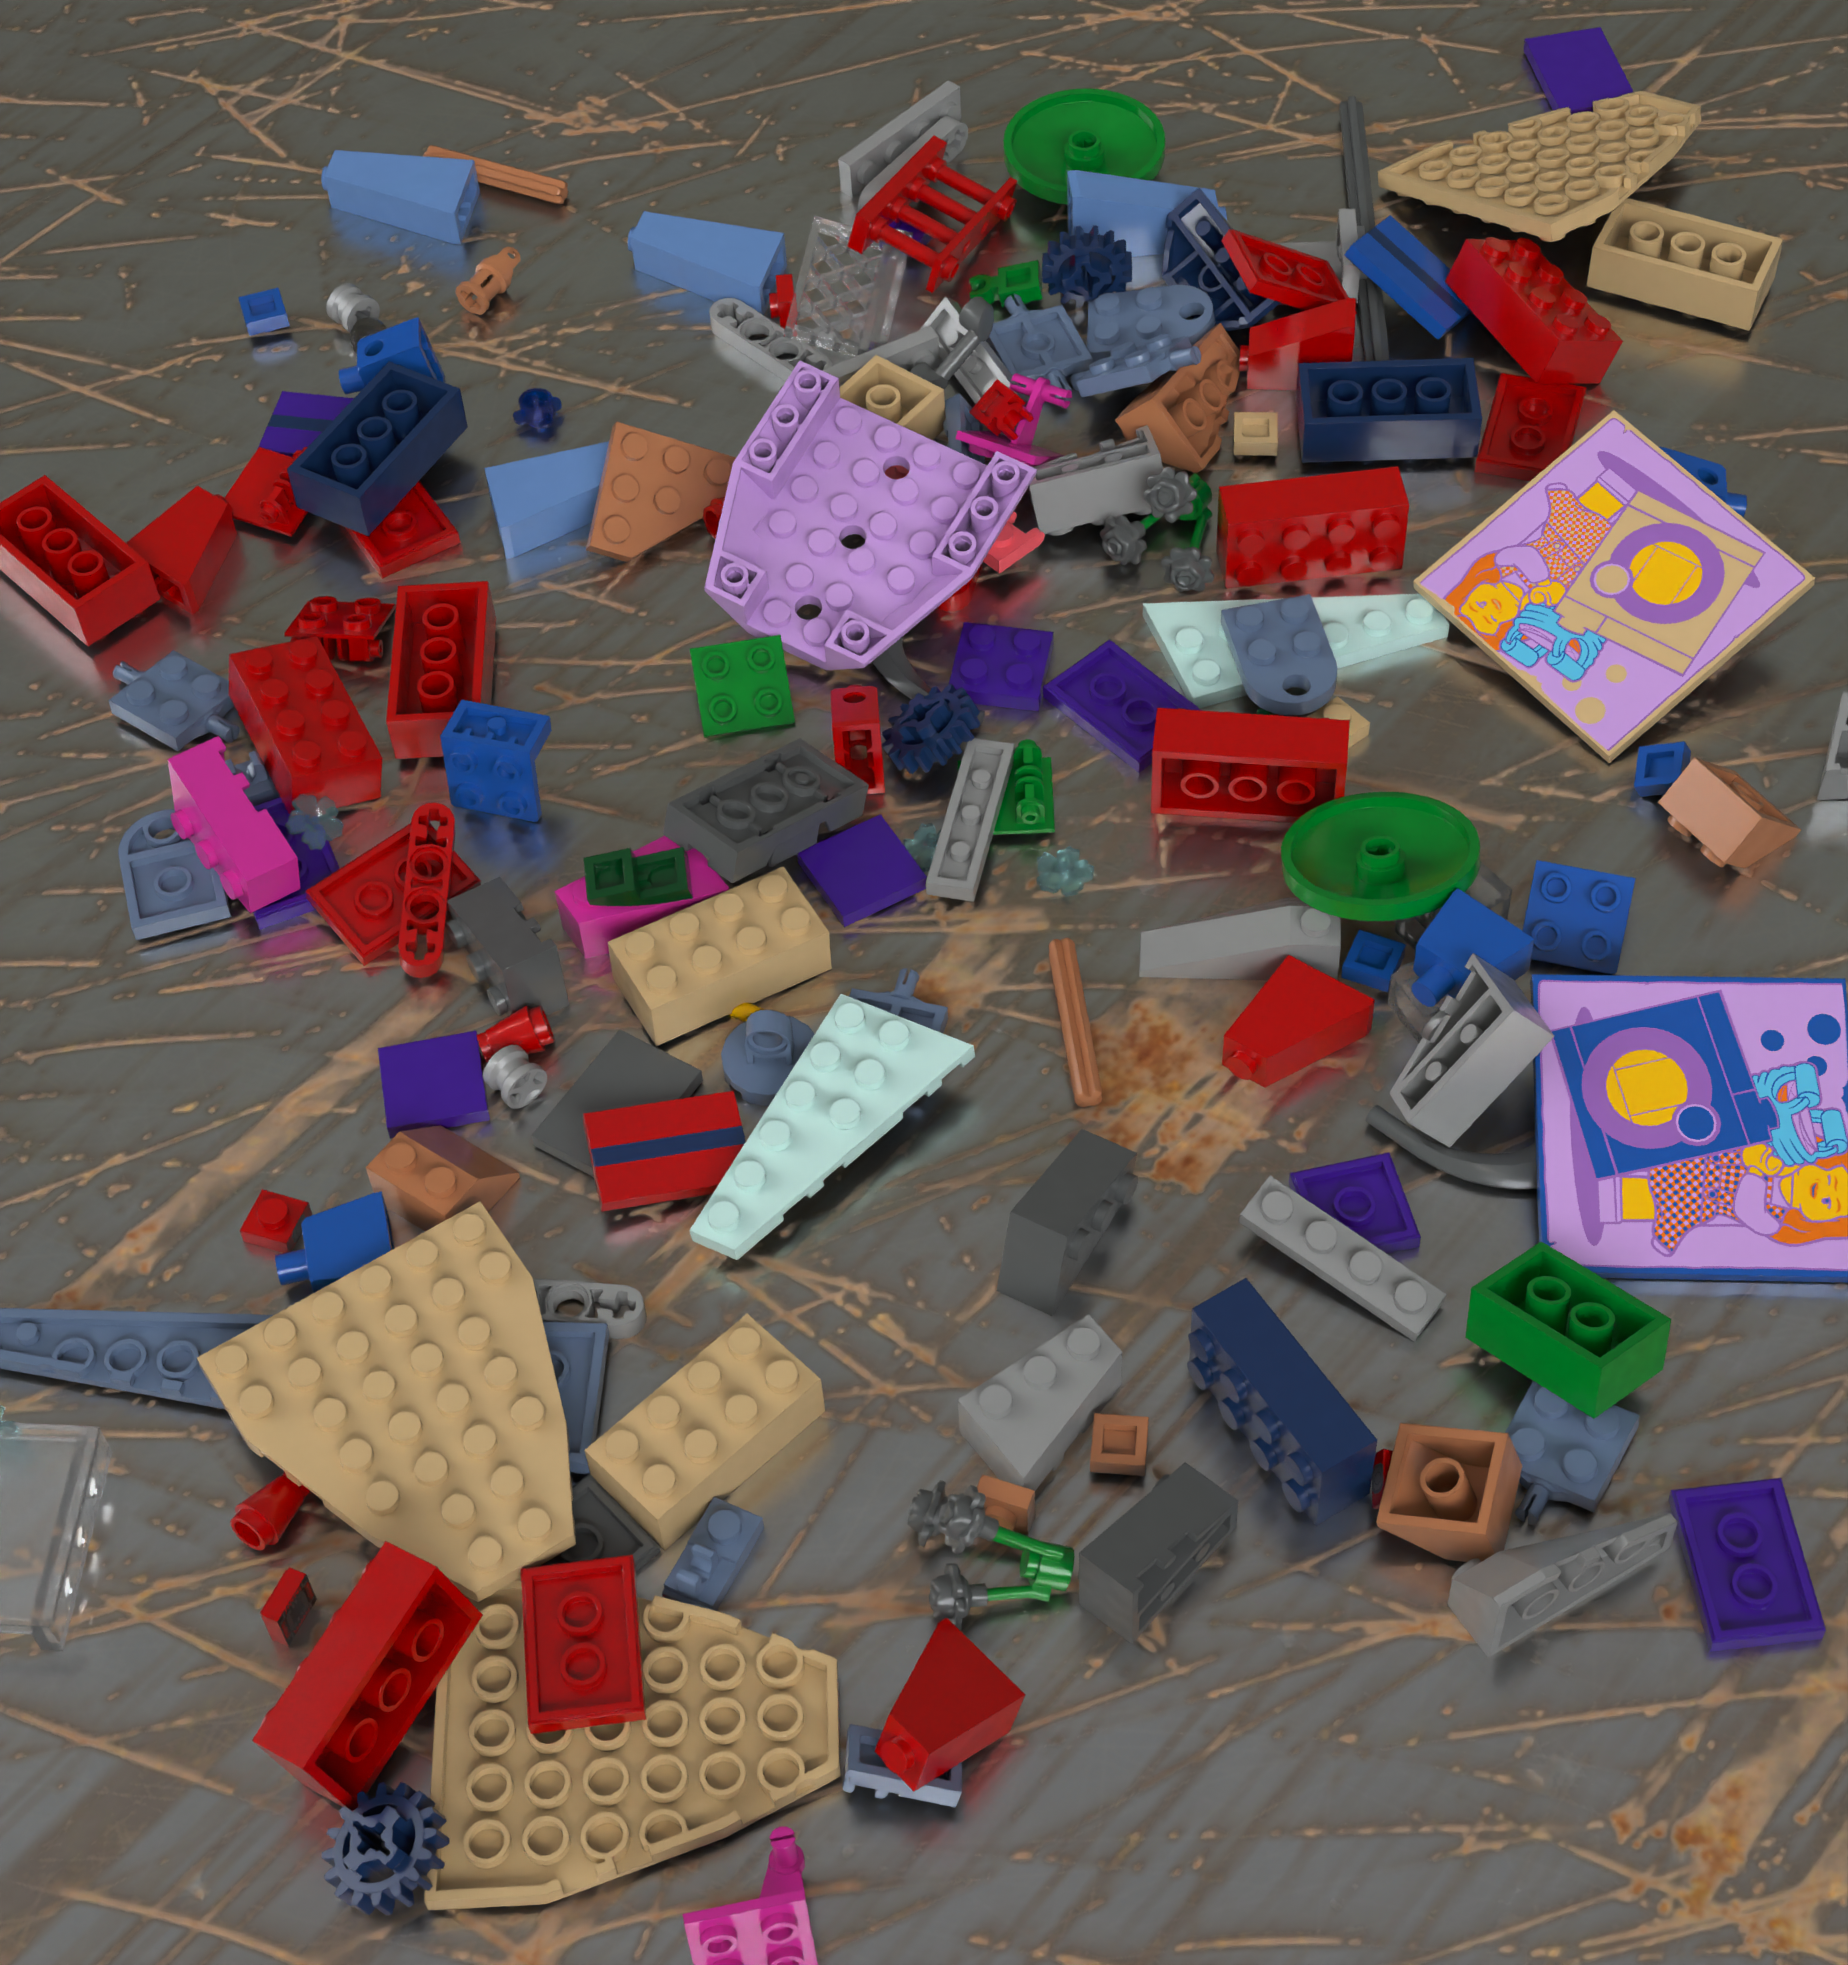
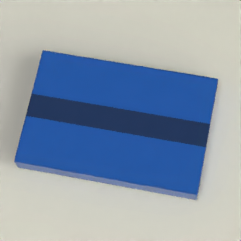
M1391 215L1354 242L1344 254L1347 259L1438 340L1472 312L1445 283L1451 269Z

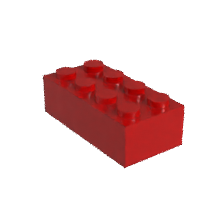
M1494 237L1466 239L1445 280V283L1536 384H1600L1623 343V340L1611 328L1610 321L1599 315L1587 303V297L1582 292L1574 289L1563 277L1564 273L1562 270L1551 264L1540 253V247L1529 239L1500 240Z
M1399 467L1219 486L1216 552L1225 589L1402 569L1409 501Z
M46 475L0 502V570L87 646L95 643L160 600L149 562Z
M488 581L398 586L386 724L396 759L443 757L440 735L461 699L491 705L496 615Z
M318 636L229 654V696L291 818L307 815L311 812H321L381 798L383 758Z
M1157 708L1152 749L1151 813L1294 823L1317 806L1344 797L1350 720L1248 714L1230 711L1187 710L1183 708Z
M385 1541L375 1558L364 1568L360 1580L342 1607L331 1617L328 1628L309 1656L298 1666L295 1677L276 1705L267 1712L260 1729L251 1741L304 1786L341 1807L354 1811L359 1806L357 1793L364 1791L367 1794L483 1614L437 1566Z

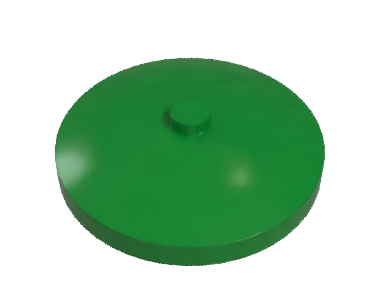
M1091 88L1070 89L1040 97L1024 106L1013 116L1004 134L1005 165L1011 177L1017 180V184L1039 198L1068 205L1067 171L1079 170L1153 181L1161 170L1165 158V132L1158 117L1151 109L1138 100L1109 90Z
M1404 792L1354 794L1319 805L1294 822L1285 834L1281 846L1282 874L1288 888L1296 897L1321 912L1360 921L1407 919L1442 908L1457 888L1463 892L1469 889L1475 881L1480 868V840L1476 828L1464 814L1439 800Z

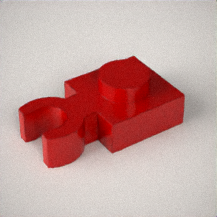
M999 380L992 384L969 412L996 436L1002 432L1010 440L1018 438V435L1014 432L1018 422L1023 419L1027 422L1033 420V415L1024 407L1026 402Z

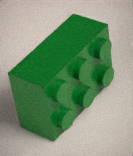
M1541 1241L1471 1287L1465 1338L1595 1419L1663 1370L1671 1318Z

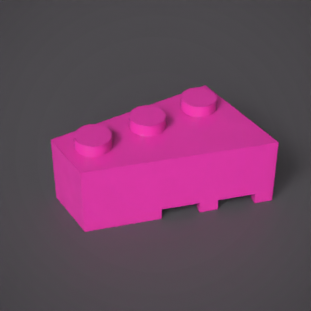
M217 736L168 758L175 812L171 813V821L178 835L182 839L189 838L195 845L197 855L206 869L213 868L218 873L227 895L232 900L238 898L249 913H252L301 889L298 857L267 809L258 812L243 791L250 787V783L243 772L237 775L232 774L225 763L224 752L226 751V746L221 738Z
M663 836L633 851V853L638 857L680 848V846L668 837ZM692 848L686 851L689 858L693 894L691 899L641 906L590 905L587 901L585 876L556 890L555 895L562 927L585 959L609 954L608 941L729 890V887L717 872L708 867V860L697 849Z

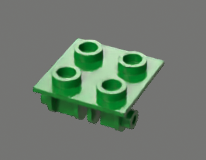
M781 635L690 649L704 738L795 724Z
M1022 740L1014 750V762L993 835L1055 832L1051 757H1042L1041 748L1033 740ZM957 761L958 771L960 768L961 761Z

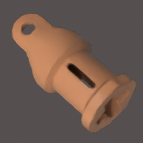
M505 247L498 255L482 260L476 266V273L469 281L461 282L456 287L455 293L459 303L470 313L484 314L489 309L491 299L496 294H502L510 287L513 269L520 262L519 252L513 247ZM508 253L513 254L514 258L509 257ZM474 294L477 296L475 300L472 299Z

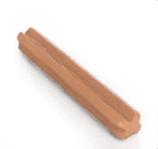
M435 145L429 146L423 155L425 157L474 160L478 183L558 205L563 204L565 198L568 197V184L560 179Z
M1070 938L1054 939L1048 945V954L1075 1103L1083 1108L1089 1105L1097 1106L1102 1101V1088L1075 943Z

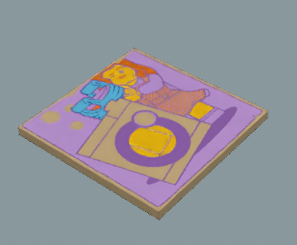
M1613 410L1413 581L1414 589L1604 760L1611 763L1814 586L1815 577Z

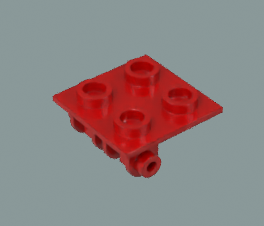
M259 447L225 496V499L233 509L232 518L292 537L308 512L297 508L287 469L307 447L295 451L292 457Z
M331 596L315 597L305 604L284 634L285 637H291L290 641L318 636L331 661L335 657L337 640V651L340 661H346L349 654L350 661L373 662L374 658H381L383 655V642L375 638L395 610L396 605L381 603V600L377 598H361L355 602H337V599Z

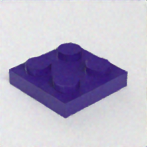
M964 622L949 684H952L956 690L961 687L964 688L977 705L1039 712L1043 686L1045 685L1054 645V632Z

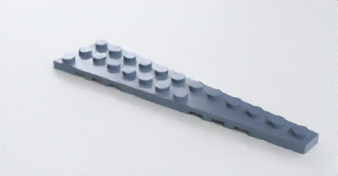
M0 1308V1369L225 1409L200 1368L197 1357L273 1315ZM543 1322L569 1433L570 1472L588 1475L590 1470L584 1450L596 1441L609 1342L607 1323Z

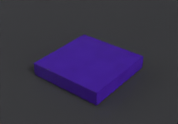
M881 814L827 838L797 854L798 864L843 927L926 889L927 876Z
M477 1030L378 1048L386 1124L390 1138H394L400 1131L439 1125L450 1128L490 1120Z
M1390 1152L1290 1173L1289 1185L1291 1190L1386 1254L1420 1247L1421 1236Z

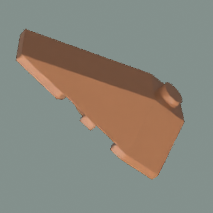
M1221 323L1215 325L1193 345L1197 346L1201 352L1200 363L1180 367L1176 371H1168L1162 374L1132 400L1115 419L1127 441L1137 438L1135 429L1148 425L1160 452L1162 463L1194 473L1203 470L1220 449L1222 439L1218 436L1220 425L1228 420L1229 411L1225 408L1228 396L1235 392L1240 375V350Z

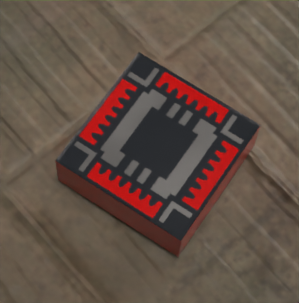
M290 1567L284 1572L260 1612L271 1639L286 1646L290 1645L317 1600L307 1574Z

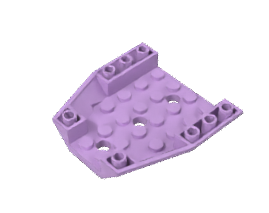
M799 360L733 462L705 582V592L749 634L757 638L781 635L784 651L826 671L865 668L974 577L1035 477L1037 469L996 451L989 464L985 465L840 398L839 378ZM899 465L905 467L909 473L904 478L891 479L886 476L885 471L891 466ZM851 534L860 535L866 540L861 547L856 549L846 548L841 544V541ZM807 604L816 605L822 610L819 616L811 620L802 619L796 613L799 608Z

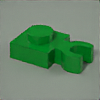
M1038 260L998 268V276L976 275L969 278L972 288L970 292L971 299L979 296L990 304L1000 300L1002 307H1005V300L1012 295L1014 300V294L1019 295L1024 304L1043 299L1042 272Z

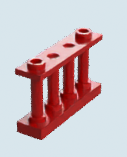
M934 135L856 214L847 246L862 254L873 242L879 243L883 241L932 268L926 290L934 293L944 281H952L960 267V263L1000 220H1008L1017 202V199L1013 198L1017 180L1010 177L996 193L946 166L947 161L943 160L947 142ZM940 181L984 206L978 212H975L928 185L931 182L937 183ZM912 201L915 203L922 201L965 226L958 233L912 208L909 204ZM901 220L945 244L946 247L938 253L889 225L893 221L898 223Z

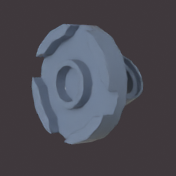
M760 1010L752 1013L747 1018V1021L739 1024L725 1040L721 1057L726 1083L729 1087L732 1085L734 1089L741 1092L742 1099L745 1101L769 1107L815 1035L814 1032L805 1023L778 1011Z

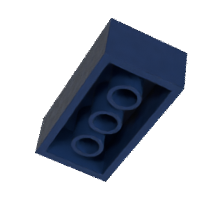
M1473 358L1298 363L1296 409L1302 463L1469 458L1478 456L1482 412Z
M388 362L287 469L297 508L369 536L468 428L460 388Z
M1244 1278L1192 1308L1191 1333L1188 1335L1190 1342V1357L1187 1362L1188 1371L1199 1388L1202 1390L1208 1388L1217 1399L1220 1413L1226 1423L1233 1430L1239 1428L1250 1441L1251 1452L1258 1464L1266 1471L1271 1469L1282 1482L1284 1495L1290 1505L1297 1512L1304 1510L1315 1526L1370 1494L1377 1438L1248 1279Z

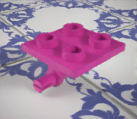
M1015 373L1011 381L1026 386L1010 383L1009 388L1013 392L1030 396L1025 408L1033 415L1031 422L1023 419L1018 423L1015 430L1018 438L1010 440L1005 435L999 434L996 436L991 431L958 430L955 438L969 443L968 451L974 454L993 458L996 451L1031 467L1065 456L1032 445L1044 402L1066 409L1071 401L1056 397V395L1072 398V391L1053 386L1049 379L1043 377L1035 380Z
M786 1826L778 1827L770 1834V1843L773 1849L769 1855V1864L758 1899L683 1914L684 1927L693 1965H818L806 1903L804 1882L801 1875L805 1868V1857L802 1849L795 1844V1833L791 1828Z

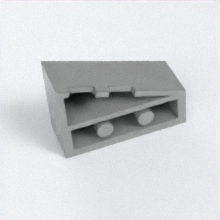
M1088 1314L958 1399L960 1433L999 1480L1036 1490L1051 1470L1055 1471L1064 1460V1453L1080 1432L1084 1434L1094 1421V1413H1100L1122 1385V1351Z

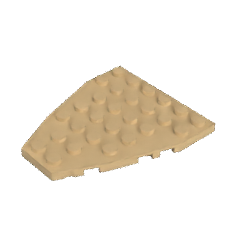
M1637 91L1616 98L1593 101V112H1579L1571 115L1569 107L1557 109L1508 123V132L1495 131L1488 133L1483 130L1473 133L1474 144L1453 149V142L1448 140L1433 145L1377 171L1379 187L1394 191L1398 196H1410L1423 200L1427 205H1439L1452 209V212L1456 214H1468L1481 218V221L1485 223H1497L1510 227V230L1513 232H1526L1539 236L1542 241H1558L1563 239L1566 233L1580 226L1591 225L1596 222L1597 218L1613 211L1667 164L1700 124L1701 106L1644 91Z
M481 1201L197 1357L200 1368L249 1449L261 1458L266 1456L283 1469L286 1477L297 1486H305L322 1499L327 1509L375 1546L381 1548L385 1541L437 1566L464 1595L477 1602L482 1601L521 1577V1568L541 1566L576 1545L575 1521L572 1507L573 1490L569 1462V1433L533 1277Z
M521 1577L480 1602L464 1595L483 1616L436 1686L430 1799L436 1803L434 1808L444 1815L447 1820L438 1830L450 1838L449 1845L436 1851V1856L444 1861L445 1865L443 1869H430L427 1877L430 1879L433 1887L429 1891L425 1890L424 1902L428 1910L548 1904L724 1839L841 1777L837 1659L814 1649H800L793 1644L792 1640L772 1633L769 1638L742 1627L740 1619L723 1612L656 1595L653 1601L638 1597L646 1720L531 1734L528 1727Z

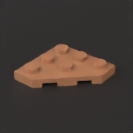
M616 422L611 431L586 550L629 562L662 541H666L703 518L704 508L709 506L713 499L725 497L732 465L736 457Z

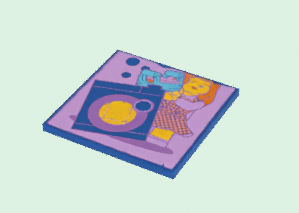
M1532 974L1530 980L1531 1004L1554 1034L1553 1039L1533 1059L1539 1242L1542 1241L1602 1278L1848 1283V1006L1845 978Z

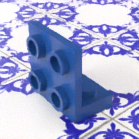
M461 699L440 735L451 804L455 807L538 822L542 811L535 760L552 731L550 716Z
M1536 860L1522 930L1534 938L1531 960L1615 975L1618 970L1636 878Z

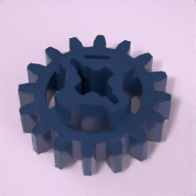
M1076 226L1075 235L1070 236L1065 231L1060 232V243L1050 240L1048 242V252L1042 254V282L1048 284V293L1050 295L1060 293V303L1062 304L1073 299L1075 300L1076 308H1081L1084 302L1095 300L1099 295L1125 292L1126 283L1132 281V253L1126 251V241L1124 239L1114 242V231L1112 230L1104 235H1100L1098 226H1093L1090 233H1084L1081 226Z
M948 684L941 692L937 686L931 688L929 695L924 697L923 694L917 693L915 698L908 702L909 705L903 703L900 706L902 710L900 716L889 718L888 721L892 728L882 732V736L886 740L882 747L897 769L902 770L906 768L909 774H913L921 766L924 772H929L933 763L938 761L942 766L947 764V760L954 756L953 753L959 755L963 752L960 747L962 742L974 739L970 730L980 726V721L976 717L980 714V710L964 688L961 687L956 690L952 684Z
M385 1782L379 1783L376 1797L374 1798L364 1791H360L357 1793L359 1807L354 1811L342 1807L339 1813L345 1821L341 1828H328L326 1833L336 1842L335 1847L322 1852V1859L333 1866L324 1875V1878L328 1883L337 1888L334 1894L339 1899L367 1915H371L375 1908L385 1915H392L395 1900L397 1899L411 1907L414 1905L413 1890L420 1886L422 1889L429 1891L433 1885L427 1877L430 1869H443L445 1862L436 1856L437 1849L449 1845L450 1838L438 1830L446 1823L445 1816L434 1808L436 1803L420 1790L416 1792L403 1782H400L395 1790ZM383 1841L385 1842L384 1846L390 1850L389 1855H386L387 1851L381 1846Z

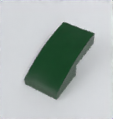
M684 847L638 857L635 856L631 848L583 858L587 901L590 905L641 906L693 898L689 858Z

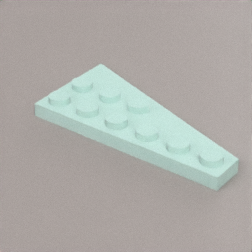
M1420 594L1312 597L1336 659L1337 669L1448 637L1449 623L1445 616ZM1279 599L1143 603V618L1185 697L1198 708H1204L1247 695L1221 625V610Z
M840 994L689 1230L692 1241L735 1260L741 1258L783 1222V1214L804 1196L811 1198L824 1187L823 1180L839 1166L842 1165L846 1168L904 1118L903 1112L925 1094L929 1097L941 1087V1079L955 1067L960 1065L963 1068L975 1058L974 1045Z

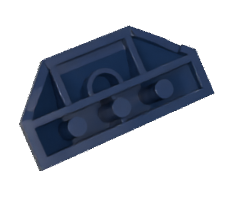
M1200 188L1167 215L1166 228L1168 232L1164 245L1162 278L1168 286L1188 285L1204 291L1210 297L1213 304L1215 325L1221 323L1226 331L1250 328L1280 304V302L1249 293L1221 241L1227 231L1233 228ZM1192 315L1191 318L1196 319L1201 315Z

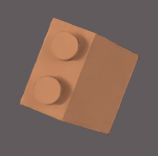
M1695 757L1658 802L1671 814L1667 819L1669 824L1687 837H1691L1693 834L1704 844L1700 849L1702 854L1722 868L1729 864L1745 869L1794 839L1801 831L1796 824L1737 772Z
M441 1125L398 1132L365 1167L373 1192L382 1191L386 1207L423 1231L433 1228L480 1201L487 1212H489L520 1178L518 1171Z
M1400 1423L1376 1520L1378 1527L1446 1560L1468 1562L1479 1558L1482 1562L1495 1553L1503 1551L1522 1471V1463L1509 1434Z

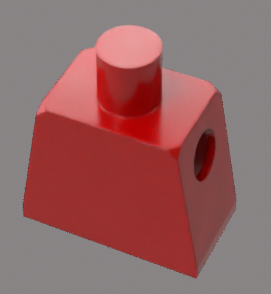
M850 685L846 688H837L830 691L835 762L869 784L867 794L885 793L877 687ZM857 745L865 746L867 757L861 760L852 759L850 749Z

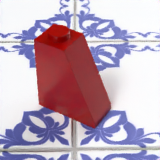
M1345 298L1250 327L1249 345H1240L1239 371H1248L1247 389L1297 391L1298 363L1352 362L1356 298Z
M197 485L126 542L149 562L159 595L192 615L200 610L237 537L232 518L233 509L224 497L219 494L213 495Z
M1288 955L1224 1034L1222 1065L1227 1067L1235 1076L1244 1080L1249 1079L1266 1088L1367 1036L1372 1028L1375 999Z
M945 1618L937 1624L889 1713L874 1752L884 1761L890 1771L897 1774L915 1792L1009 1733L1026 1694L948 1618Z

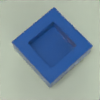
M279 287L238 297L249 336L268 333L290 326Z
M1685 741L1639 746L1634 788L1640 797L1665 794L1690 763L1691 750Z
M1358 930L1342 965L1341 978L1388 993L1404 959L1406 944Z

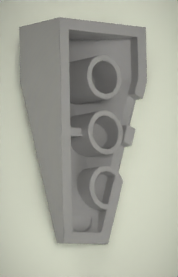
M1288 897L1143 931L1140 935L1139 977L1268 980L1285 958L1290 955L1338 980L1341 920L1340 917L1310 907L1299 898Z
M1669 1513L1499 1551L1482 1562L1479 1558L1472 1559L1463 1564L1454 1573L1447 1605L1489 1658L1669 1549L1678 1521Z

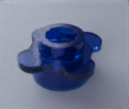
M529 389L520 395L518 400L520 409L514 412L513 418L514 422L518 425L528 423V425L536 428H549L554 424L553 416L555 412L562 408L561 400L557 397H552L551 393L545 389Z

